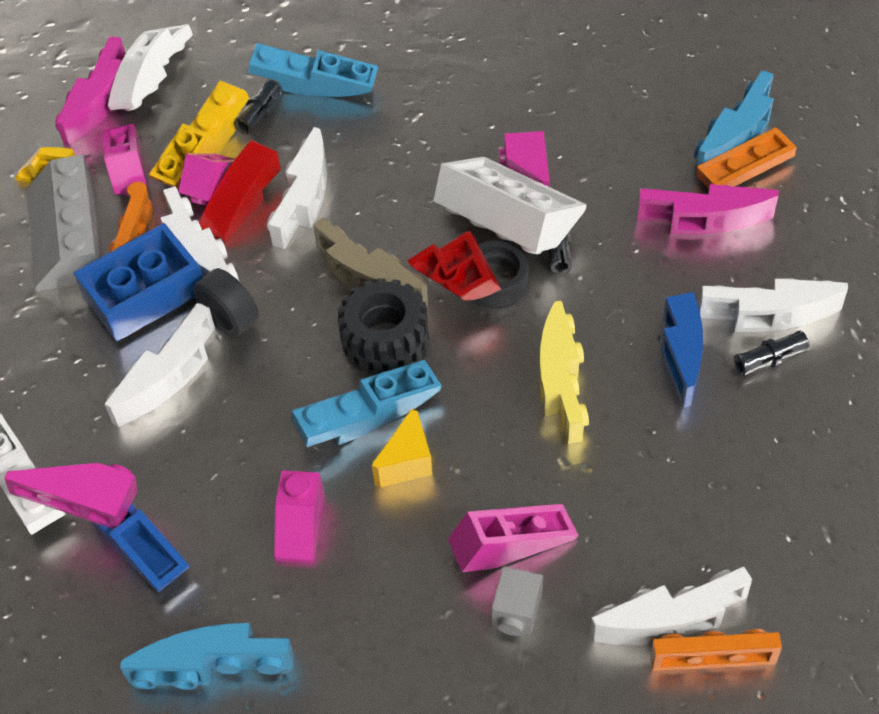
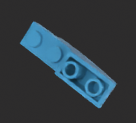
M256 43L249 63L248 73L276 80L283 91L322 97H345L372 92L378 66L318 50L316 58Z
M761 70L755 82L750 81L748 83L743 102L738 101L733 110L724 107L718 119L713 118L707 129L706 139H700L694 151L693 157L697 159L696 168L698 165L762 133L769 123L774 99L770 98L769 94L774 74Z
M424 359L361 379L358 390L292 410L291 421L306 447L335 438L338 445H341L379 429L409 413L411 409H415L438 393L442 385Z
M250 623L222 624L189 630L161 639L121 660L120 669L127 682L136 688L153 689L156 685H173L179 689L190 690L197 688L198 685H210L212 670L223 674H237L240 670H257L267 675L278 674L281 670H293L294 653L289 638H255Z

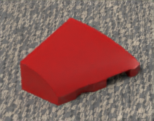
M470 231L465 232L440 249L435 244H432L407 260L413 269L464 301L483 298L501 290L475 237Z

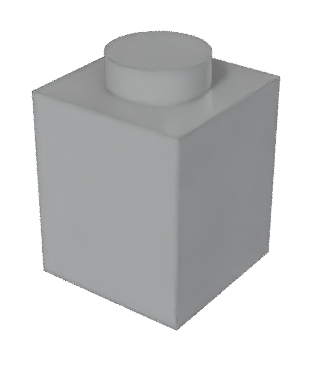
M503 566L492 607V627H496L501 632L512 636H519L521 634L532 635L542 596L543 575Z

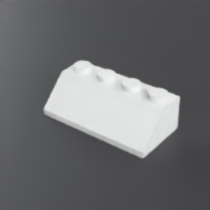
M486 157L442 163L434 196V202L446 207L445 210L448 213L462 215L470 219L472 225L488 228L496 232L495 235L498 238L514 241L522 245L521 248L524 251L532 254H540L544 250L556 248L584 213L587 205Z

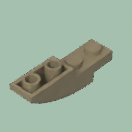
M324 218L313 225L316 246L326 254L328 271L339 281L353 289L355 286L363 287V282L368 280L371 283L378 282V278H386V282L397 279L401 281L402 286L408 283L413 286L414 292L419 291L423 296V302H426L428 307V286L425 280L419 274H413L406 269L395 255H389L380 247L369 254L363 245L355 244L350 240L341 227L333 226Z

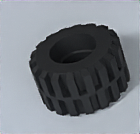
M378 278V282L371 283L370 280L363 282V287L361 288L355 286L350 290L351 296H344L342 306L338 308L337 320L342 349L345 356H349V362L352 365L356 366L359 364L361 371L367 373L371 369L374 370V375L383 373V371H390L409 365L412 361H420L422 352H426L428 348L429 327L426 302H423V296L419 291L414 292L413 286L408 283L402 286L401 281L397 279L386 282V278ZM379 323L397 324L396 327L389 330L378 331L370 329Z

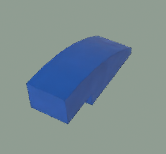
M694 292L666 297L663 314L666 328L663 329L660 350L683 408L691 406L697 386L703 352V327Z
M131 504L124 521L115 529L91 522L119 555L158 593L190 568V565L141 509L137 510L133 504Z

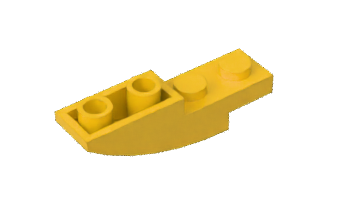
M219 81L191 125L188 126L184 123L181 125L149 173L150 178L171 187L176 186L179 189L186 154H218L237 130L233 122L249 99L247 92Z

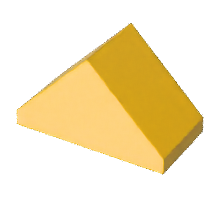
M413 409L409 411L373 462L372 472L375 485L385 487L432 475L431 455L418 411Z

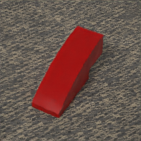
M250 140L228 168L210 198L199 221L202 230L210 228L214 239L221 238L223 243L227 242L264 200L262 190L281 170L277 151Z

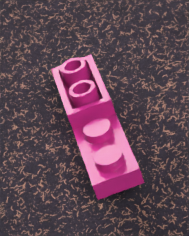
M109 36L105 47L99 52L97 64L94 70L90 71L88 79L77 78L72 90L68 91L65 105L62 111L57 114L55 120L56 129L59 131L64 145L70 146L84 137L112 111L108 106L110 92L119 66L126 55L121 37Z
M710 184L708 194L641 188L637 221L671 224L670 234L680 235L715 234L744 229L774 217L779 190Z

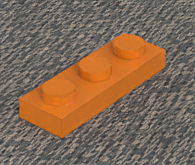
M775 127L698 165L696 176L708 189L710 184L737 186L794 157L797 147Z
M751 629L742 634L725 635L723 632L712 631L704 633L699 637H684L681 634L673 633L663 635L659 639H653L650 659L652 671L776 665L782 644L779 632L766 633L762 629Z

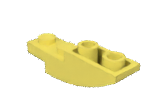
M556 301L547 316L540 346V395L544 415H560L568 444L583 441L584 426L589 425L585 404H579L576 396L579 395L577 380L579 364L584 363V353L581 343L574 342L573 339L575 326L571 313L566 314L562 301Z

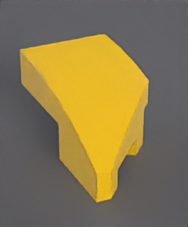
M41 147L18 170L15 179L16 181L32 183L50 160L75 156L74 151L69 148Z

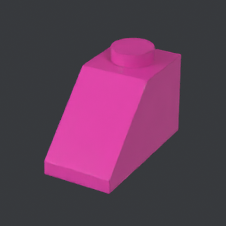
M544 131L505 133L504 147H498L499 164L549 187L550 179Z
M217 153L186 154L178 192L189 195V201L193 203L207 205L216 187L235 159Z
M281 471L275 504V561L314 564L325 497L320 473Z

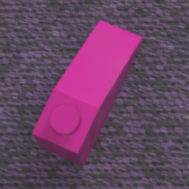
M134 123L103 130L104 159L114 194L122 193L124 196H128L127 187L133 182H143L147 187Z
M101 463L7 471L4 477L9 493L112 529H115L124 521L138 491L135 475L129 469L118 464L107 466Z
M563 504L469 511L452 532L448 542L461 571L469 572L504 566L573 541L578 537V533Z

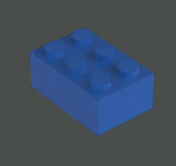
M165 223L73 272L83 298L116 342L195 298L193 292L194 285L203 278L199 264Z

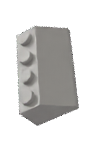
M83 154L50 160L27 188L36 292L78 284L73 272L102 257L93 181Z

